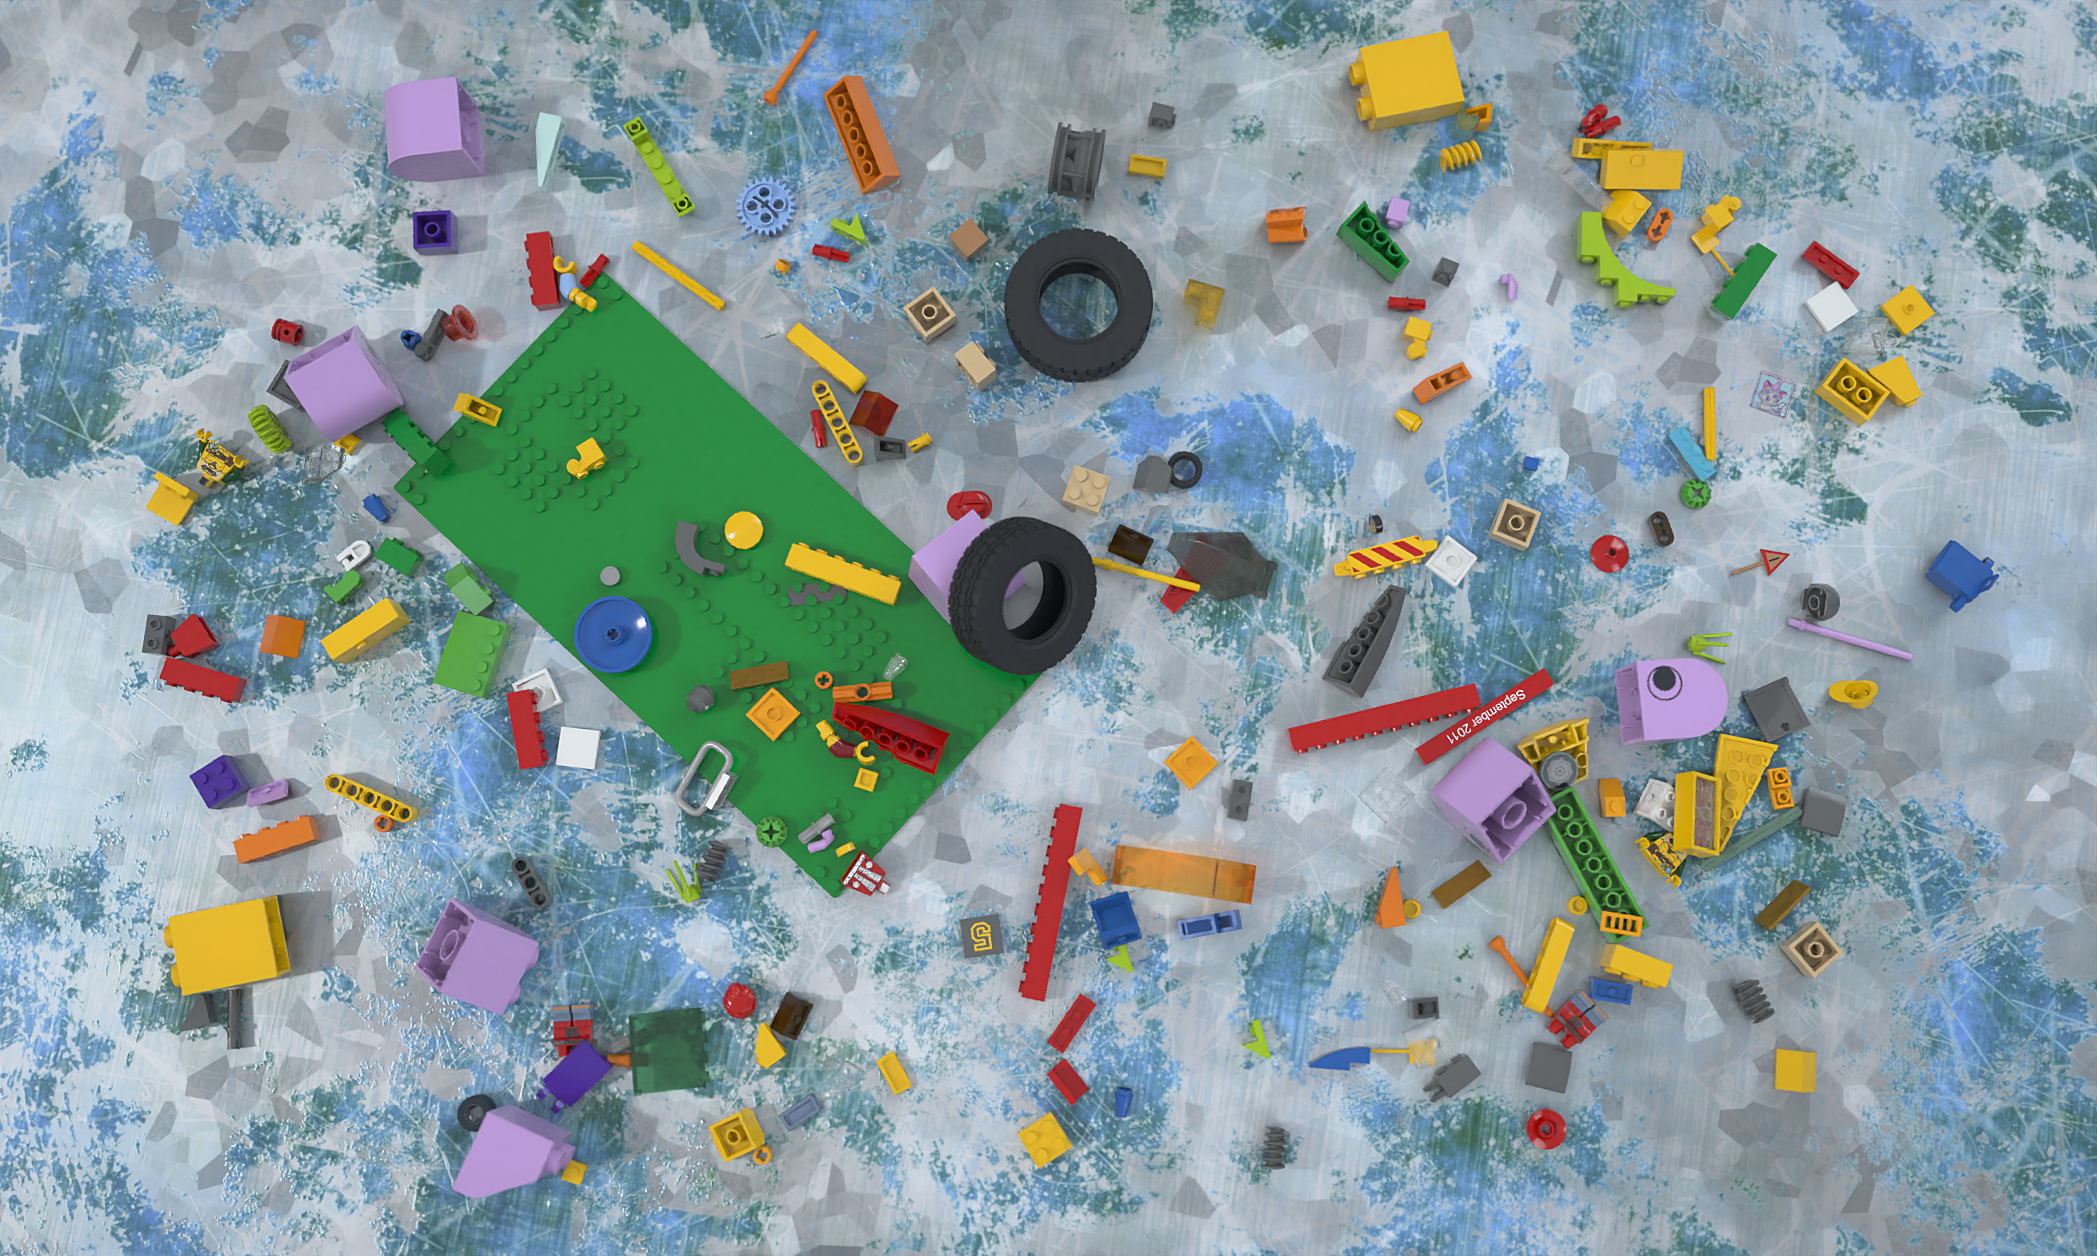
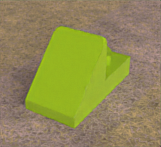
M858 214L855 215L850 226L843 219H832L830 223L832 231L866 246L867 242Z
M1126 944L1114 947L1115 951L1119 950V954L1105 959L1128 972H1133Z
M1258 1018L1250 1020L1251 1025L1248 1028L1251 1037H1255L1256 1040L1241 1045L1267 1059L1271 1058L1260 1020Z

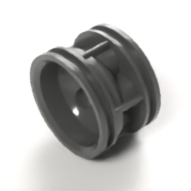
M1059 122L1052 153L1048 195L1057 192V196L1080 198L1082 200H1086V197H1089L1091 202H1095L1106 129H1102L1101 132H1097V128H1093V131H1072V124L1064 127L1063 123Z

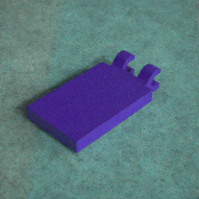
M584 1038L542 1079L545 1085L538 1091L536 1096L542 1101L551 1092L557 1100L550 1109L557 1114L565 1104L572 1107L613 1065Z

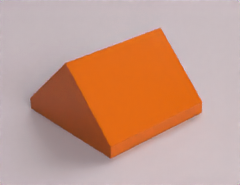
M267 615L259 653L298 659L306 621L279 615Z

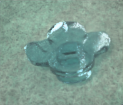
M1465 108L1461 109L1454 116L1453 122L1449 123L1446 127L1447 137L1450 140L1458 139L1460 142L1471 140L1475 136L1473 130L1478 126L1480 117L1478 115L1467 116V110Z

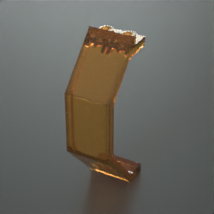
M1116 845L1111 884L1251 905L1256 865L1190 854Z

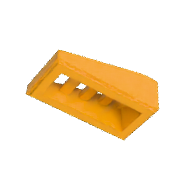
M1602 911L1600 931L1641 937L1643 917ZM1608 916H1612L1610 928L1606 927ZM1616 917L1620 918L1618 929H1614ZM1624 918L1628 919L1626 930H1622ZM1632 920H1636L1635 932L1631 931Z

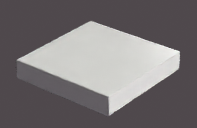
M1837 281L1804 302L1825 333L1859 312Z
M1447 535L1424 566L1450 586L1456 588L1478 557Z
M547 667L512 684L515 692L533 689L534 693H537L539 703L536 704L537 712L543 713L564 703Z
M561 726L556 765L595 770L601 731Z

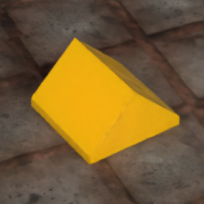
M1776 1049L1775 1089L1815 1092L1817 1052Z

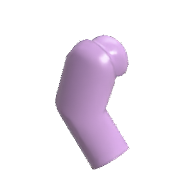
M1509 273L1507 275L1502 274L1500 283L1506 284L1508 287L1507 299L1516 300L1518 283L1513 275Z
M824 830L822 832L823 839L809 843V852L812 853L826 849L834 840L832 830Z

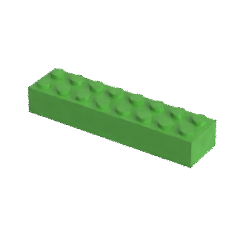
M1570 786L1549 796L1557 811L1544 825L1599 926L1601 924L1602 911L1643 917L1641 931L1650 926L1574 787ZM1612 916L1607 917V928H1610ZM1619 917L1615 919L1614 929L1619 927ZM1624 918L1622 930L1627 929L1628 919ZM1632 920V932H1635L1636 920ZM1602 931L1609 944H1618L1631 937V935Z

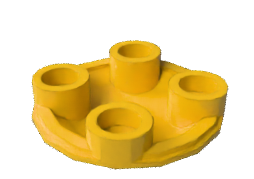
M741 511L735 513L728 519L725 525V535L730 544L744 550L750 549L757 544L763 533L761 521L750 512Z

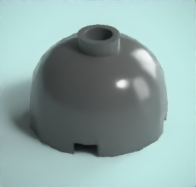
M1814 583L1810 584L1809 588L1803 590L1801 608L1802 610L1806 609L1807 615L1805 616L1811 621H1826L1834 617L1839 611V594L1830 585Z

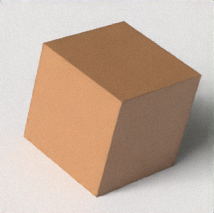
M971 218L965 221L948 237V243L965 263L985 248L989 240Z

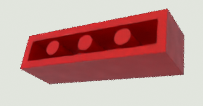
M549 231L526 234L527 241H524V246L529 255L526 263L528 270L531 271L529 285L533 288V295H531L532 305L539 311L560 309L562 306L558 274L553 266L555 258L553 236Z
M166 657L159 679L166 681L165 685L177 688L179 684L184 686L183 690L193 693L196 690L203 691L202 695L214 698V695L221 697L220 701L231 704L233 700L240 702L247 682L243 678Z
M533 689L506 693L520 770L546 766L547 761H549L547 749H544L543 744L545 742V733L543 730L541 731L540 727L542 716L540 711L537 712L536 704L539 703L537 693H534Z

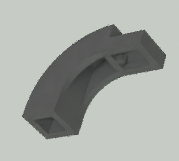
M679 520L675 534V544L681 560L700 576L706 577L707 570H709V574L714 576L726 575L728 568L725 565L703 559L698 554L697 539L701 530L700 527Z

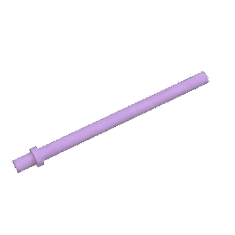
M1790 617L1787 622L1788 625L1797 627L1801 631L1808 630L1909 661L1913 658L1912 653L1806 622L1804 619L1797 620Z

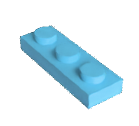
M1684 426L1668 435L1701 481H1704L1716 472L1712 463L1706 459L1701 448L1694 442Z

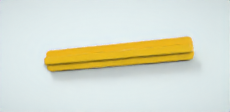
M1706 387L1704 389V452L1708 461L1716 460V400L1714 387Z

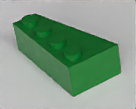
M1365 200L1343 222L1336 234L1392 283L1410 262L1397 243L1393 242L1389 237V232L1386 228L1383 229L1377 216L1369 210Z
M1760 243L1750 245L1747 248L1743 259L1734 267L1733 275L1725 280L1722 285L1724 288L1711 301L1713 305L1710 309L1728 320H1732L1777 256L1776 253Z
M394 409L381 422L386 428L384 432L389 437H394L397 440L396 444L402 450H407L409 452L408 456L415 463L418 462L421 465L420 468L427 475L431 473L438 477L453 462L401 409Z

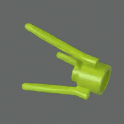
M1733 633L1691 635L1688 641V650L1692 651V655H1699L1717 663L1725 664L1724 660L1701 651H1705L1707 646L1728 647V644L1709 642L1703 638L1732 636Z
M674 860L673 863L684 888L680 887L669 869H666L665 872L678 890L682 900L684 899L686 903L701 898L699 893L702 892V889L700 887L699 875L695 872V869H698L697 863L693 864L696 886L694 887L693 884L688 886L678 862Z

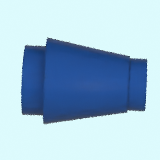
M375 493L362 500L363 508L378 520L379 523L389 517L380 497L376 496Z
M1117 1087V1091L1114 1092L1115 1116L1120 1118L1127 1117L1134 1097L1131 1088Z

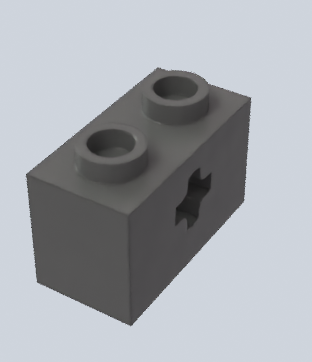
M148 614L142 653L171 657L167 649L173 645L171 633L175 630L177 619Z
M1232 780L1226 819L1247 821L1253 782Z

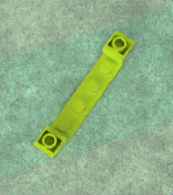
M638 116L624 124V129L678 216L682 218L695 210L696 207L671 170L640 117Z

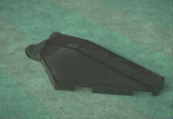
M1174 532L1166 549L1195 582H1199L1207 590L1206 593L1216 603L1248 595L1266 600L1273 572L1278 566L1276 562L1266 560L1243 532ZM1264 568H1267L1260 590H1257L1256 588L1259 585Z

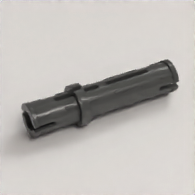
M241 989L227 990L228 1019L227 1028H225V1032H227V1050L240 1049V1031H242V1027H240Z

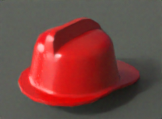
M982 491L958 492L952 495L947 502L948 514L956 521L972 509L981 519H985L992 511V501Z

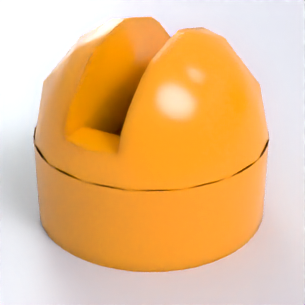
M778 258L775 263L776 272L781 270V274H786L791 267L788 261Z

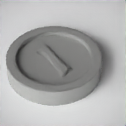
M609 566L602 570L600 577L604 584L613 586L619 582L620 572L615 567Z

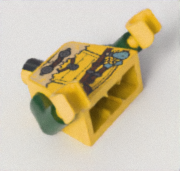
M199 429L196 432V436L199 439L197 468L203 471L204 475L198 482L204 487L209 488L214 480L225 485L240 479L245 465L249 464V460H242L243 454L235 456L217 442L209 441L208 438L212 437V432L207 431L204 434L205 429Z
M1655 831L1648 832L1640 839L1635 840L1634 843H1639L1641 846L1638 850L1645 856L1662 878L1670 876L1665 883L1672 882V889L1680 886V878L1686 864L1685 857L1688 854L1673 850L1674 836L1671 833Z

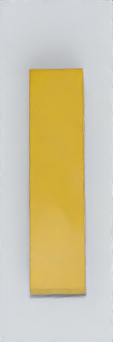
M1574 137L1571 156L1602 159L1603 148H1652V143Z

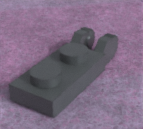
M438 308L432 317L427 331L423 335L421 343H418L415 347L416 349H414L415 356L420 357L424 362L431 359L453 320L452 316Z

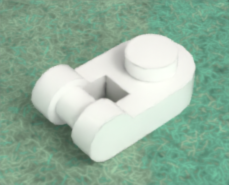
M359 540L336 557V560L345 566L346 572L350 570L355 571L361 563L370 557L372 548L367 542ZM351 555L354 557L352 561L348 559Z

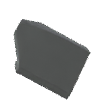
M1150 455L1138 464L1132 489L1168 494L1173 469L1161 457Z

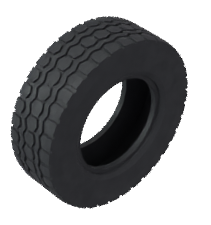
M1072 228L1069 231L1065 229L1060 230L1059 233L1053 232L1048 234L1046 238L1042 237L1037 240L1035 245L1032 244L1028 247L1026 252H1023L1018 258V262L1014 264L1009 274L1004 295L1005 319L1009 336L1025 361L1029 362L1032 367L1040 370L1046 376L1050 375L1051 378L1057 380L1064 379L1065 382L1072 383L1073 381L1084 383L1086 381H1096L1098 378L1103 379L1121 370V367H1125L1136 356L1145 342L1153 311L1151 282L1146 269H1144V265L1139 258H1136L1137 255L1131 249H1128L1126 244L1122 241H1117L1118 239L1111 235L1107 236L1104 232L1098 230L1094 232L1093 229L1086 228L1084 230ZM1081 273L1094 276L1104 282L1112 291L1117 303V314L1109 327L1100 334L1087 339L1067 338L1052 330L1043 319L1039 308L1043 293L1050 284L1065 275Z
M1017 516L1000 520L990 525L989 528L984 529L979 533L980 536H976L973 539L971 545L965 549L963 557H960L956 565L958 567L954 570L953 581L950 583L949 588L950 595H948L950 623L960 645L974 658L1009 674L1034 675L1057 665V662H1061L1066 658V655L1070 654L1075 645L1081 640L1082 634L1085 633L1088 627L1087 624L1091 620L1092 610L1095 607V597L1097 595L1096 570L1088 549L1071 532L1032 517ZM1037 561L1043 574V591L1040 602L1026 622L1014 629L1008 630L1003 616V603L1007 588L1022 568Z

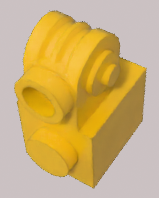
M1727 194L1719 200L1717 205L1711 204L1704 209L1705 213L1700 219L1713 236L1729 227L1735 220L1732 215L1741 207V201L1739 198L1730 197Z
M1409 317L1402 335L1403 340L1413 343L1406 350L1408 359L1425 358L1428 347H1425V343L1432 336L1433 330L1430 329L1432 323Z
M592 437L576 447L581 455V460L579 462L575 459L570 460L567 463V470L572 475L577 476L578 479H583L588 475L587 471L601 468L608 459L597 441Z

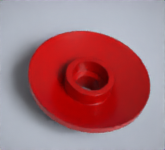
M1606 535L1593 543L1590 556L1593 564L1600 571L1614 573L1621 570L1627 564L1629 551L1622 539L1613 535ZM1609 550L1614 551V556L1609 555Z
M1541 1109L1530 1116L1526 1131L1528 1138L1535 1146L1550 1150L1561 1145L1566 1137L1567 1128L1560 1114L1550 1109ZM1543 1125H1547L1548 1130L1546 1132L1542 1131Z

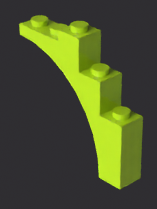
M1582 211L1577 217V261H1583V263H1593L1595 261V283H1601L1602 286L1614 284L1613 306L1628 309L1637 300L1639 302L1655 300L1657 303H1668L1675 296V288L1649 283L1634 275L1621 264L1606 241L1602 227L1601 212Z

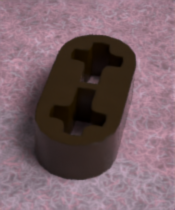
M1661 511L1651 514L1648 518V524L1655 543L1659 547L1669 546L1674 541V534L1666 514ZM1656 516H1657V518H1661V519H1662V521H1661L1660 523H1655V522H1654V519H1656ZM1663 535L1668 536V540L1666 542L1664 540L1661 541L1660 537Z

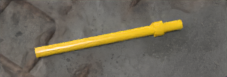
M1092 557L1094 565L1101 566L1102 569L1108 571L1112 569L1177 587L1200 591V584L1115 563L1108 558Z

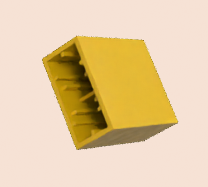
M1448 30L1361 47L1356 61L1349 64L1352 86L1360 85L1363 96L1357 99L1358 115L1361 121H1369L1371 132L1458 115L1465 101Z
M277 894L168 917L169 925L164 927L165 943L168 948H174L176 964H173L171 967V978L176 987H181L183 996L273 978L291 971Z

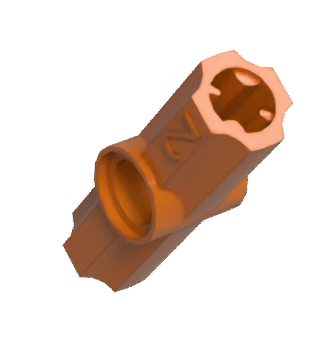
M891 682L860 683L858 685L833 687L834 704L835 702L852 703L893 699ZM861 688L868 690V694L864 698L858 696V691Z

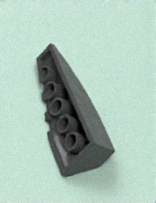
M1391 584L1375 602V608L1365 614L1363 617L1365 620L1358 628L1355 627L1348 641H1343L1322 678L1323 680L1348 694L1363 698L1382 663L1395 632L1407 591L1405 588Z

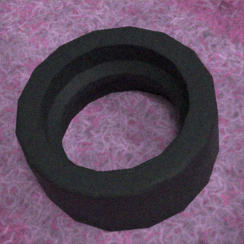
M1182 451L1174 454L1168 461V465L1173 469L1177 461L1182 459L1189 460L1195 466V475L1190 480L1182 481L1172 473L1170 483L1177 488L1187 489L1198 483L1203 468L1198 456L1192 452Z

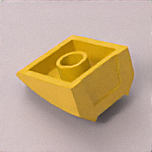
M748 1107L708 1126L711 1138L725 1163L764 1144L765 1134L762 1132L754 1115L755 1112Z

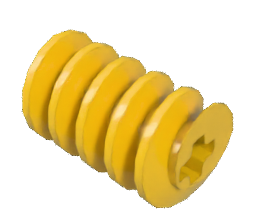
M1470 140L1469 143L1463 142L1462 145L1456 144L1454 147L1449 146L1447 149L1442 148L1439 156L1440 166L1444 173L1447 172V166L1452 171L1454 170V164L1459 169L1461 168V162L1466 167L1468 166V160H1470L1471 164H1475V158H1477L1478 162H1481L1482 158L1480 148L1474 140Z

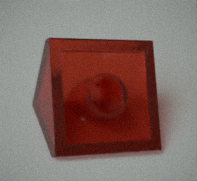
M864 390L848 424L874 436L884 437L899 405L879 392Z

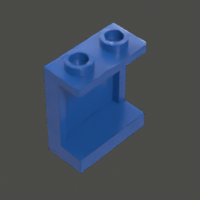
M1128 891L1118 892L1090 902L1104 950L1142 939Z

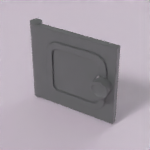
M1787 677L1742 695L1767 743L1811 725L1791 689Z

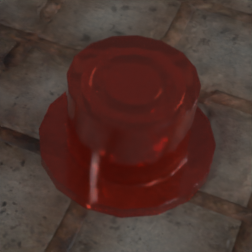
M458 304L454 306L452 314L442 318L443 330L450 340L456 342L464 337L468 340L477 338L478 328L476 321L469 310L463 305Z

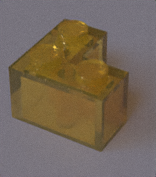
M1189 278L1183 303L1199 307L1195 325L1213 331L1225 289Z

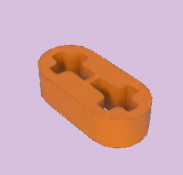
M1663 208L1656 213L1646 232V238L1649 242L1658 243L1665 236L1673 220L1672 211ZM1664 214L1666 215V220L1661 224V216ZM1657 228H1659V231H1658V233H1657L1658 236H1657V237H1654V236H1653V235H1654L1653 232H1654Z

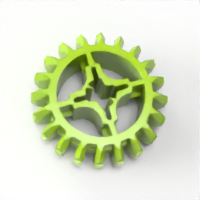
M261 404L248 412L251 426L262 443L271 452L279 454L291 447V437L288 435L282 422L269 407Z

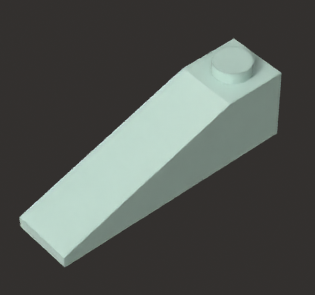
M540 112L539 118L535 120L538 187L543 193H547L566 123L562 117Z

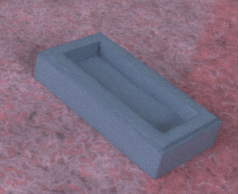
M811 1093L778 1116L788 1132H790L823 1109L813 1093Z

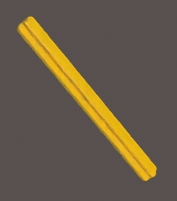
M640 241L634 242L632 249L717 310L721 311L726 304L722 299Z

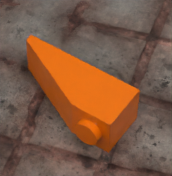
M1461 362L1425 378L1413 388V391L1423 405L1470 380L1472 376L1465 364Z
M1397 867L1389 868L1377 906V913H1375L1376 925H1379L1382 929L1406 925Z

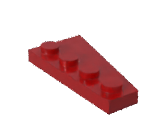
M1199 534L1174 578L1200 584L1202 587L1227 562V559ZM1169 585L1160 602L1174 615L1197 591Z

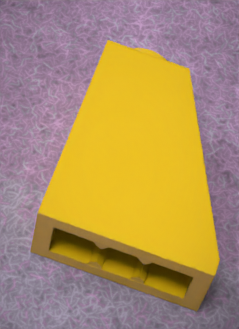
M1903 355L1865 371L1866 374L1890 391L1886 398L1896 407L1903 405L1906 408L1917 403L1916 399L1922 397Z

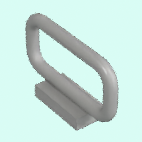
M716 741L705 742L700 747L675 793V801L689 815L701 816L708 808L711 810L720 809L737 780L738 775L729 772L733 764V756L726 747ZM713 748L725 757V764L701 806L695 809L683 800V793L706 752Z

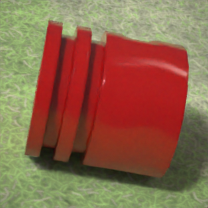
M281 318L274 322L271 331L273 340L292 346H298L304 334L302 325Z

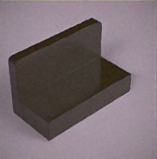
M1119 524L1108 551L1142 566L1154 539Z
M786 992L770 1028L782 1036L797 1041L814 1004L798 998L790 992Z

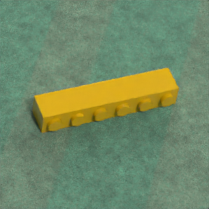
M804 543L792 544L785 562L787 568L895 606L902 587L899 578L892 575L885 577L881 575L880 571L873 568L870 571L863 569V565L856 562L849 564L845 562L846 559L837 555L834 558L827 556V552L820 549L816 551L810 550V546Z

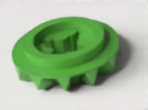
M1691 479L1681 488L1682 501L1690 508H1703L1712 498V489L1709 488L1708 483L1700 479ZM1693 489L1695 491L1701 489L1699 493L1701 498L1699 496L1691 498L1694 494Z
M778 817L764 818L757 826V839L765 847L774 848L780 846L787 837L786 824ZM771 823L774 830L780 831V833L773 834L772 841L770 835L764 833V831L770 830Z

